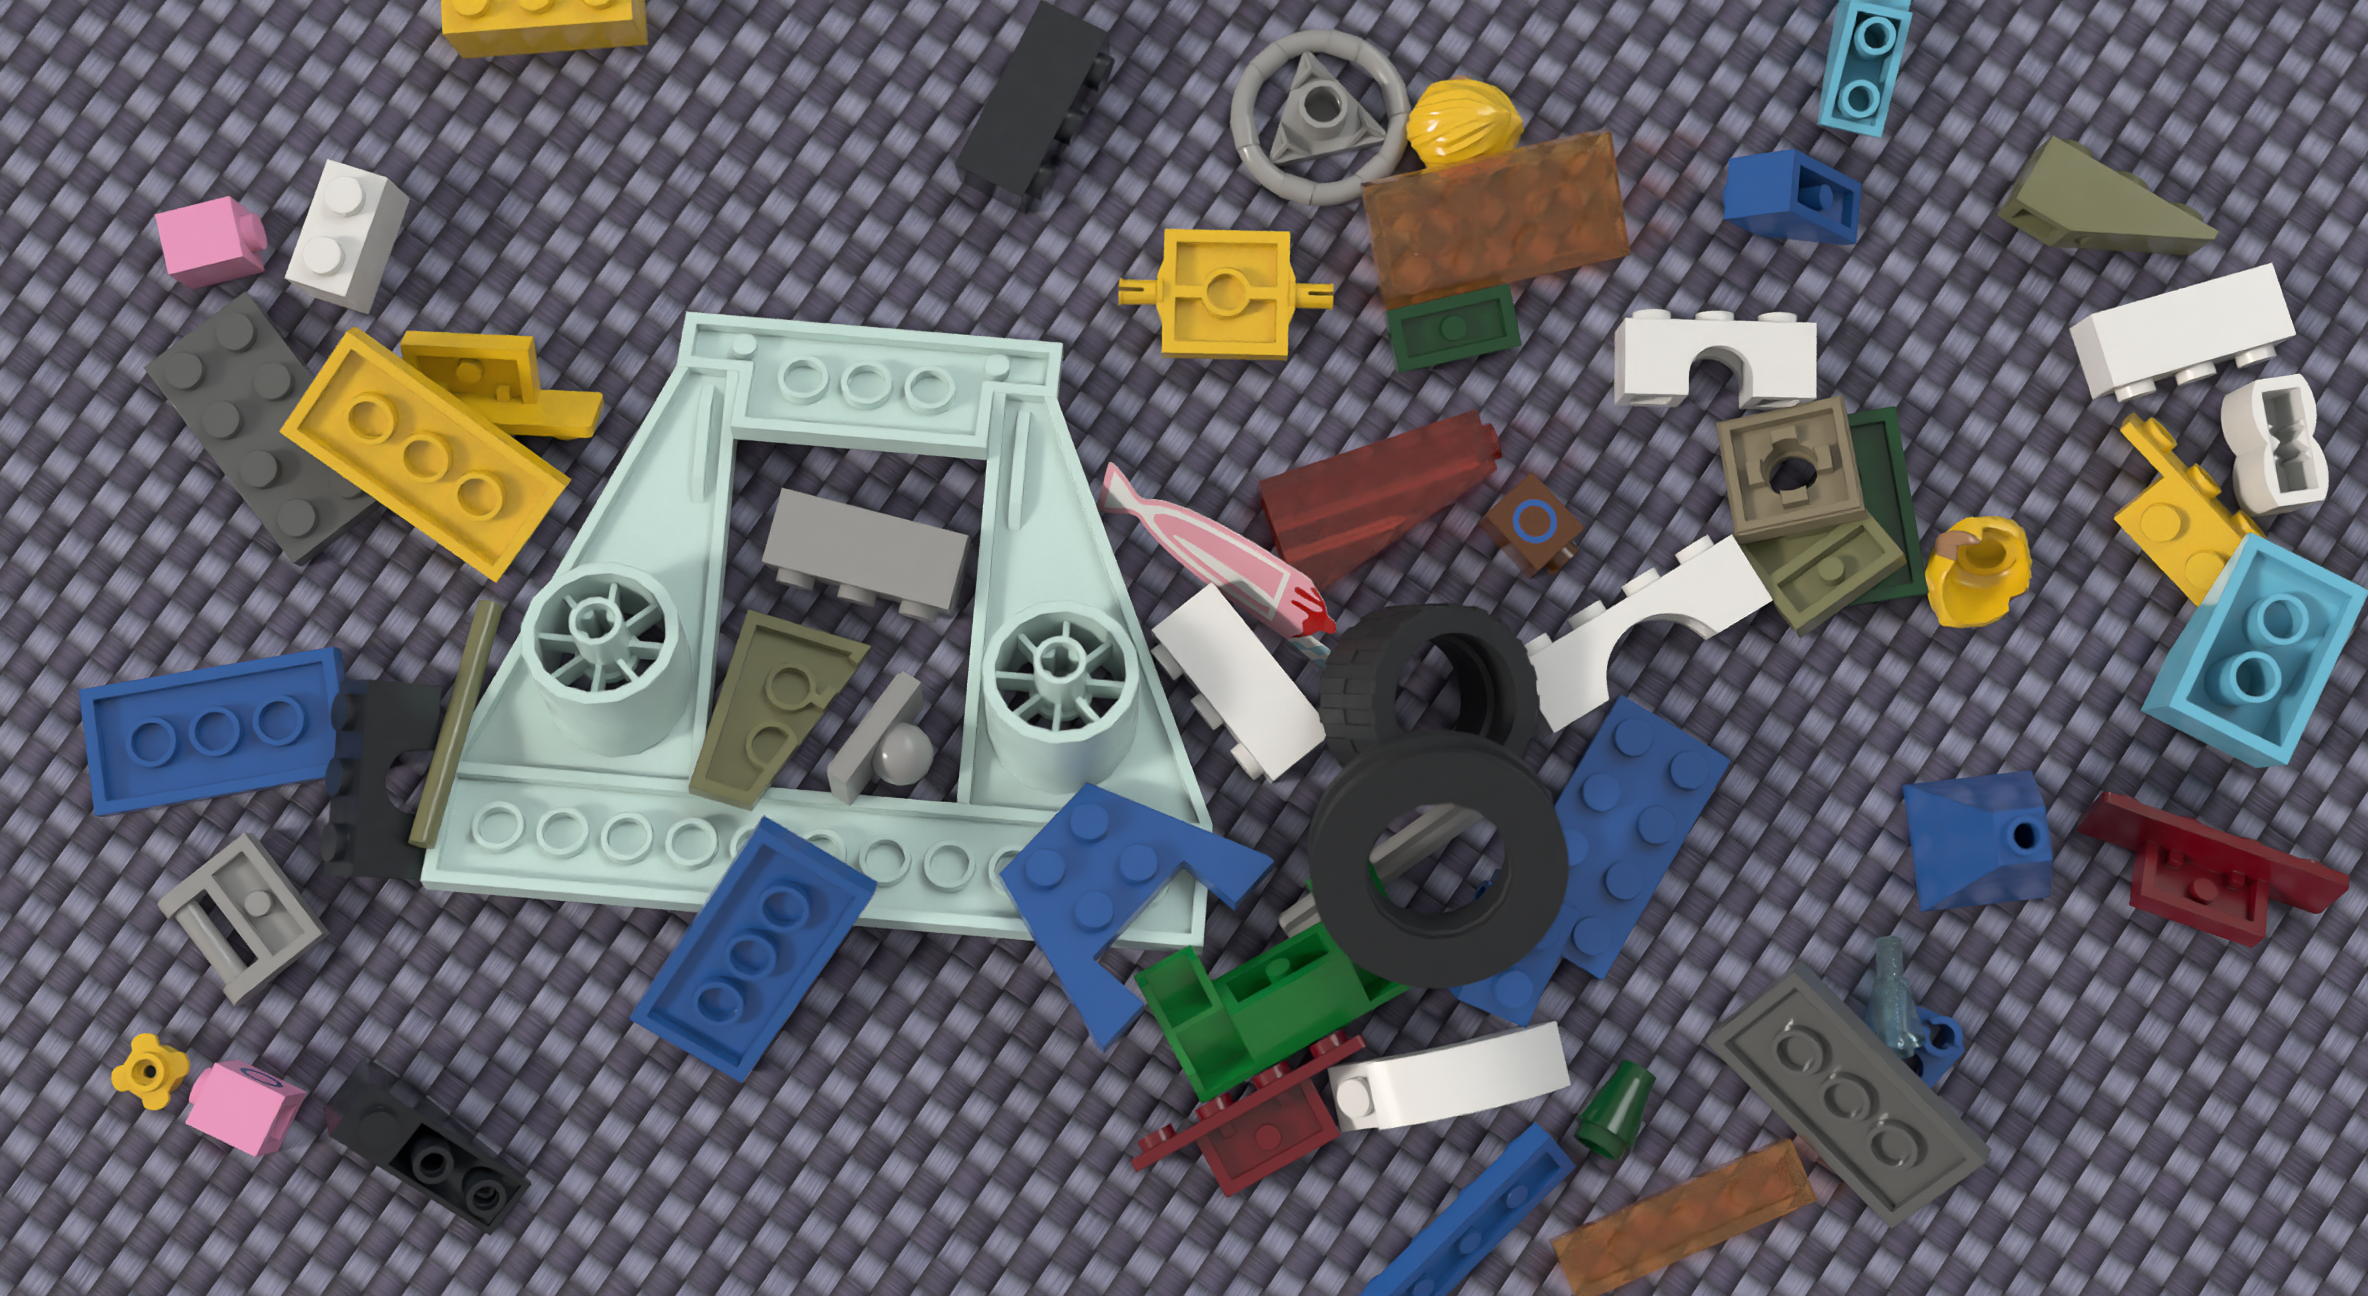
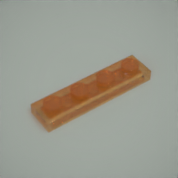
M1783 1137L1549 1239V1242L1572 1295L1598 1296L1816 1201L1817 1197L1791 1139Z

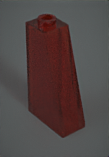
M1477 409L1260 480L1258 481L1256 492L1279 559L1308 576L1322 597L1489 481L1497 470L1495 461L1502 458V452L1494 427L1491 423L1482 425Z

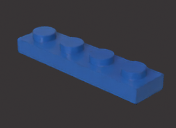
M1534 1122L1521 1136L1512 1140L1506 1146L1503 1154L1474 1182L1464 1187L1457 1196V1199L1433 1223L1420 1231L1413 1238L1410 1245L1381 1274L1373 1277L1358 1296H1446L1576 1165L1552 1137Z

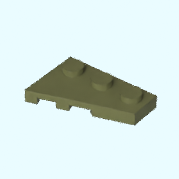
M748 609L689 784V793L752 812L869 656L871 646Z

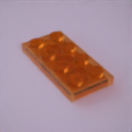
M1606 128L1360 183L1382 305L1386 310L1630 255L1612 132Z

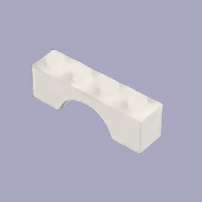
M1709 535L1702 537L1675 554L1681 565L1671 572L1660 577L1653 567L1621 587L1628 598L1608 610L1599 600L1569 618L1568 622L1573 631L1552 643L1547 633H1544L1524 645L1528 650L1527 656L1531 665H1534L1538 678L1536 686L1537 694L1540 695V710L1537 711L1536 723L1545 737L1557 732L1609 700L1606 681L1608 660L1617 640L1629 627L1647 621H1669L1683 625L1707 640L1773 600L1732 535L1715 545Z

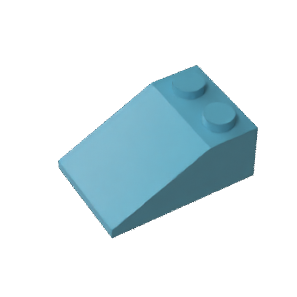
M2252 532L2246 534L2167 654L2141 711L2255 768L2288 765L2367 598L2368 590Z

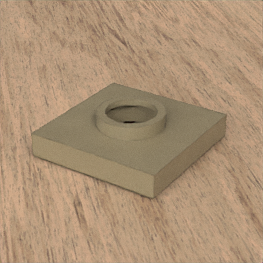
M1843 395L1716 423L1734 534L1738 545L1867 519ZM1790 458H1801L1809 461L1815 467L1817 479L1810 488L1807 489L1805 485L1795 490H1780V494L1772 490L1770 485L1771 474L1774 468L1782 461Z

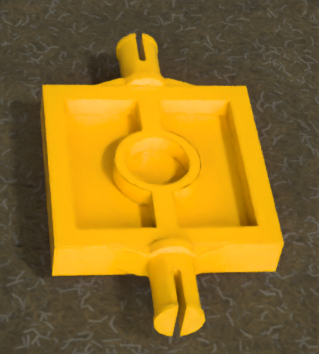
M1164 229V260L1157 274V280L1119 278V305H1156V310L1162 323V358L1287 361L1288 327L1295 308L1333 310L1334 288L1333 283H1296V278L1290 265V232Z

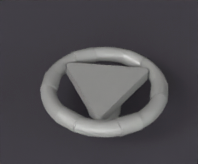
M1312 29L1289 34L1270 43L1249 62L1234 91L1230 125L1236 151L1239 153L1247 169L1263 186L1281 198L1303 205L1332 206L1350 202L1367 193H1371L1393 173L1408 144L1406 125L1409 121V114L1412 111L1405 83L1394 65L1380 50L1362 38L1334 29ZM1325 52L1329 55L1357 62L1375 78L1381 87L1389 120L1387 134L1312 53ZM1302 55L1268 159L1260 147L1253 115L1256 97L1263 82L1289 59ZM1382 145L1379 153L1353 176L1337 182L1316 183L1284 173L1277 168Z

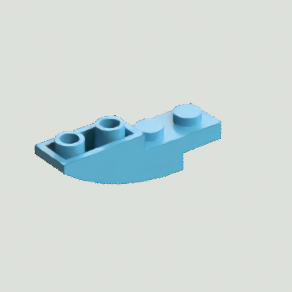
M1839 0L1825 68L1817 125L1873 138H1881L1913 14L1908 12L1911 0Z

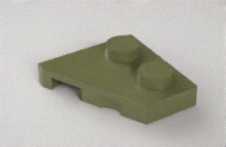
M1867 509V519L1739 545L1773 599L1771 603L1799 638H1802L1907 564L1904 553Z

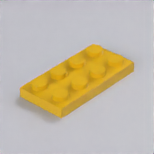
M356 326L344 334L279 431L495 583L505 574L572 480Z

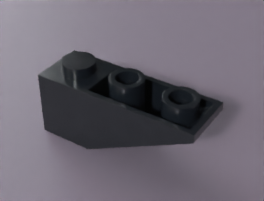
M366 1056L324 1107L328 1133L331 1138L490 1236L531 1185V1181L419 1090Z

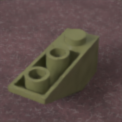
M2051 136L2032 153L1996 215L2049 247L2191 255L2213 241L2219 232L2205 224L2203 217L2195 209L2185 204L2167 202L2148 191V185L2140 177L2126 171H2114L2093 159V153L2083 144L2070 139L2060 140L2055 136Z

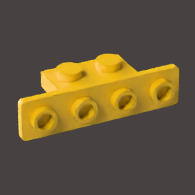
M406 331L400 343L402 359L508 435L553 436L560 440L589 438L594 435L604 407L602 393L541 390L534 336Z
M2133 412L2123 420L2120 431L2162 476L2117 511L2113 519L2184 594L2199 607L2245 535L2252 532L2266 539V536L2244 511L2239 510L2232 515L2216 498L2222 490L2206 470L2197 463L2188 468L2171 451L2177 446V443L2161 423L2153 417L2144 422Z

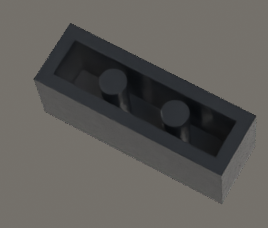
M1043 0L1040 1L955 162L960 182L1024 214L1028 212L1034 198L1040 201L1046 198L1058 173V167L1053 165V162L1061 146L1065 144L1071 147L1075 143L1087 115L1086 112L1081 110L1091 89L1098 93L1103 89L1113 69L1115 58L1109 56V32Z

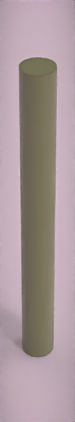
M479 600L408 841L411 845L420 848H435L503 611V606L496 602Z

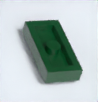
M1509 283L1383 311L1396 373L1522 345Z

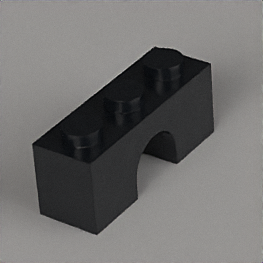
M372 679L340 681V692L335 696L331 707V723L336 731L334 758L328 764L325 776L326 790L331 796L329 823L323 828L320 838V853L325 861L324 875L421 879L427 849L408 843L416 814L405 813L391 802L386 792L385 777L389 765L399 754L403 752L435 751L438 739L442 687Z

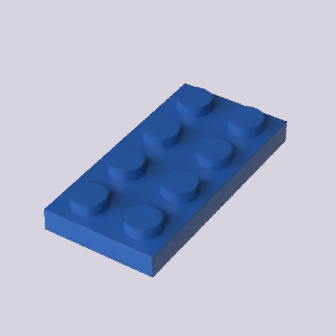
M327 647L79 689L95 816L109 817L325 780L328 764L334 758L336 731L331 723V707L335 696L340 692V681H345L341 649Z
M1621 694L1616 696L1553 803L1566 839L1569 856V876L1564 901L1575 905L1581 910L1560 957L1598 980H1603L1731 761L1729 758Z
M763 815L636 1003L629 1019L742 1083L872 899L878 882Z

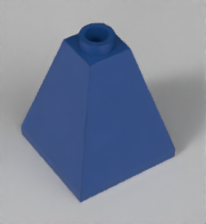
M2032 770L1902 785L1920 912L2050 897L2053 856L2046 808Z

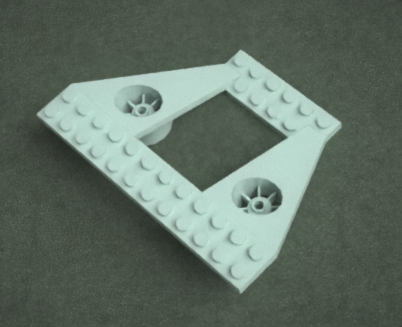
M686 312L675 369L551 581L532 599L521 624L520 634L473 712L435 848L426 850L420 879L424 887L429 890L698 912L762 816L765 815L878 882L874 896L853 926L1034 941L1002 887L999 873L1087 782L1212 833L1213 824L1058 403L1063 362V343ZM738 439L987 460L957 803L858 795L852 805L849 806L833 796L832 792L770 787L751 812L689 793V784L712 717ZM621 613H629L635 616L624 622ZM653 625L659 627L666 636L664 643L639 641L637 636ZM563 653H575V658L559 668ZM640 659L656 660L639 678L633 672L637 668ZM1029 661L1034 665L1033 674L1016 673L1022 665ZM1102 665L1111 673L1115 681L1092 679L1089 674ZM582 675L592 680L591 692L571 688L568 685ZM624 678L628 681V684L615 690L605 691L606 683L618 682ZM1005 690L1029 692L1030 699L1011 712L1003 700ZM1093 697L1119 699L1101 719L1089 707ZM1039 713L1044 718L1053 720L1052 731L1029 725L1026 722ZM1079 716L1087 724V726L1081 729L1060 731L1062 721H1071ZM1182 869L1110 947L1176 953L1191 944L1196 954L1202 955L1208 888L1185 869Z

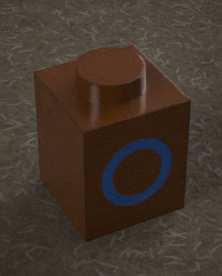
M1532 472L1487 512L1478 523L1529 579L1542 567L1551 576L1579 551L1571 540L1584 529L1583 525Z

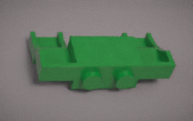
M1369 859V874L1378 891L1389 899ZM1310 878L1306 883L1313 896ZM1322 921L1213 981H1210L1191 944L1133 976L1202 1104L1271 1065L1290 1058L1298 1050L1334 1030L1346 1027L1354 1019L1413 987L1389 981L1361 967L1337 946L1328 934Z

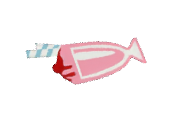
M1108 463L1097 508L1100 511L1113 514H1131L1138 517L1155 540L1206 584L1213 582L1223 596L1286 638L1325 671L1327 666L1325 662L1331 650L1311 635L1318 631L1333 634L1336 632L1337 627L1334 620L1328 616L1325 602L1308 576L1247 538L1193 510L1168 501L1141 498L1121 470L1114 463Z

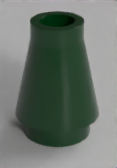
M1621 1060L1614 1074L1575 1117L1579 1126L1573 1135L1574 1138L1600 1156L1620 1162L1625 1151L1634 1150L1650 1090L1656 1081V1077L1638 1064L1628 1060Z

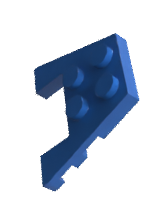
M1087 782L999 873L1002 887L1040 952L1044 953L1057 975L1060 986L1071 1005L1075 1006L1088 1028L1089 1035L1095 1046L1105 1054L1144 1011V1002L1096 961L1182 869L1189 872L1235 911L1273 870L1274 860L1266 854Z

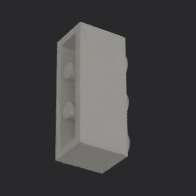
M782 488L762 562L769 569L778 572L775 581L780 584L805 591H813L816 581L839 587L837 598L874 607L876 597L901 603L898 612L901 615L935 623L938 613L954 617L973 543L969 536Z

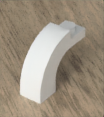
M1557 1021L1528 1025L1527 1028L1521 1026L1503 1029L1470 1040L1436 1048L1343 1063L1327 1068L1341 1132L1379 1127V1130L1460 1116L1523 1101L1571 1085Z

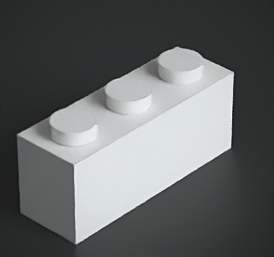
M2272 263L2094 313L2070 328L2092 399L2115 393L2118 403L2151 394L2157 391L2155 381L2175 376L2178 386L2205 379L2217 373L2214 364L2235 359L2238 369L2267 361L2277 356L2274 346L2296 335Z
M1213 582L1204 587L1152 629V637L1158 643L1157 646L1150 650L1153 657L1173 681L1180 675H1184L1198 693V695L1190 700L1191 704L1213 730L1221 724L1226 727L1238 742L1230 752L1253 780L1263 774L1272 784L1325 741L1326 734L1323 723H1320L1319 713Z

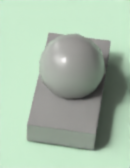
M904 671L895 676L826 768L833 796L851 806L875 773L885 782L896 786L915 784L928 773L933 762L934 748L929 737L918 726L911 725L924 708L920 681Z

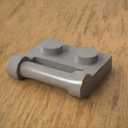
M243 833L168 892L157 904L169 921L177 919L226 983L223 992L235 1007L244 1004L260 993L267 986L268 982L330 934L254 833ZM206 894L211 896L257 956L258 960L250 967L245 965L199 905Z

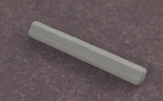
M1453 804L1437 805L1373 849L1369 859L1383 887L1475 824L1483 816L1477 811ZM1311 893L1278 917L1279 925L1288 938L1321 921Z

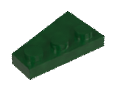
M1892 406L1847 414L1865 508L1901 549L1907 564L1844 608L1926 596L1928 594V587L1896 407Z

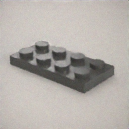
M243 292L144 367L293 564L302 567L383 505L279 432L315 379V375L255 297L248 292Z
M1799 960L1716 1026L1705 1041L1891 1229L1987 1163L1991 1148L1802 960Z

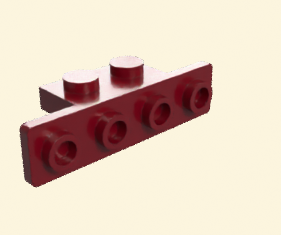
M2103 792L2078 818V832L2135 851L2129 906L2253 948L2265 938L2269 898L2313 914H2319L2349 890V875L2327 868L2318 861L2298 858L2266 847L2255 839L2238 837L2203 825L2194 818L2165 812L2142 804L2131 796Z
M1341 1029L1310 1046L1309 1049L1315 1059L1298 1069L1291 1071L1285 1060L1252 1078L1257 1091L1234 1103L1228 1091L1195 1109L1194 1111L1200 1120L1196 1125L1177 1134L1172 1123L1142 1138L1137 1143L1143 1154L1130 1160L1135 1171H1140L1196 1140L1225 1197L1228 1198L1339 1137L1341 1134L1310 1077L1367 1046L1362 1034H1359L1349 1040L1344 1030Z

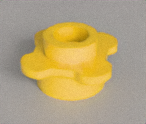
M142 1033L132 1040V1052L123 1065L114 1068L111 1074V1081L116 1090L120 1092L129 1090L140 1097L146 1109L160 1110L170 1103V1093L180 1086L184 1077L189 1073L190 1060L184 1052H178L171 1046L160 1044L159 1038L155 1034ZM149 1065L154 1066L156 1069V1074L152 1078L146 1075V1068Z

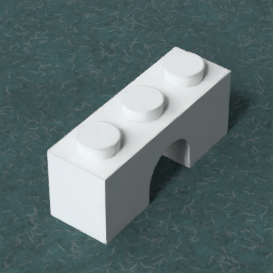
M1660 309L1635 311L1632 314V318H1625L1615 331L1614 406L1677 407L1689 395L1690 366L1693 362L1701 359L1720 361L1733 371L1739 385V409L1776 410L1812 402L1816 399L1817 323L1797 322V315L1785 312L1762 314L1758 316V321H1734V314L1727 311L1700 312L1695 315V320L1671 319V312Z

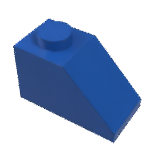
M1797 149L1729 158L1727 183L1723 189L1724 220L1758 236L1837 245H1853L1857 243L1862 184Z

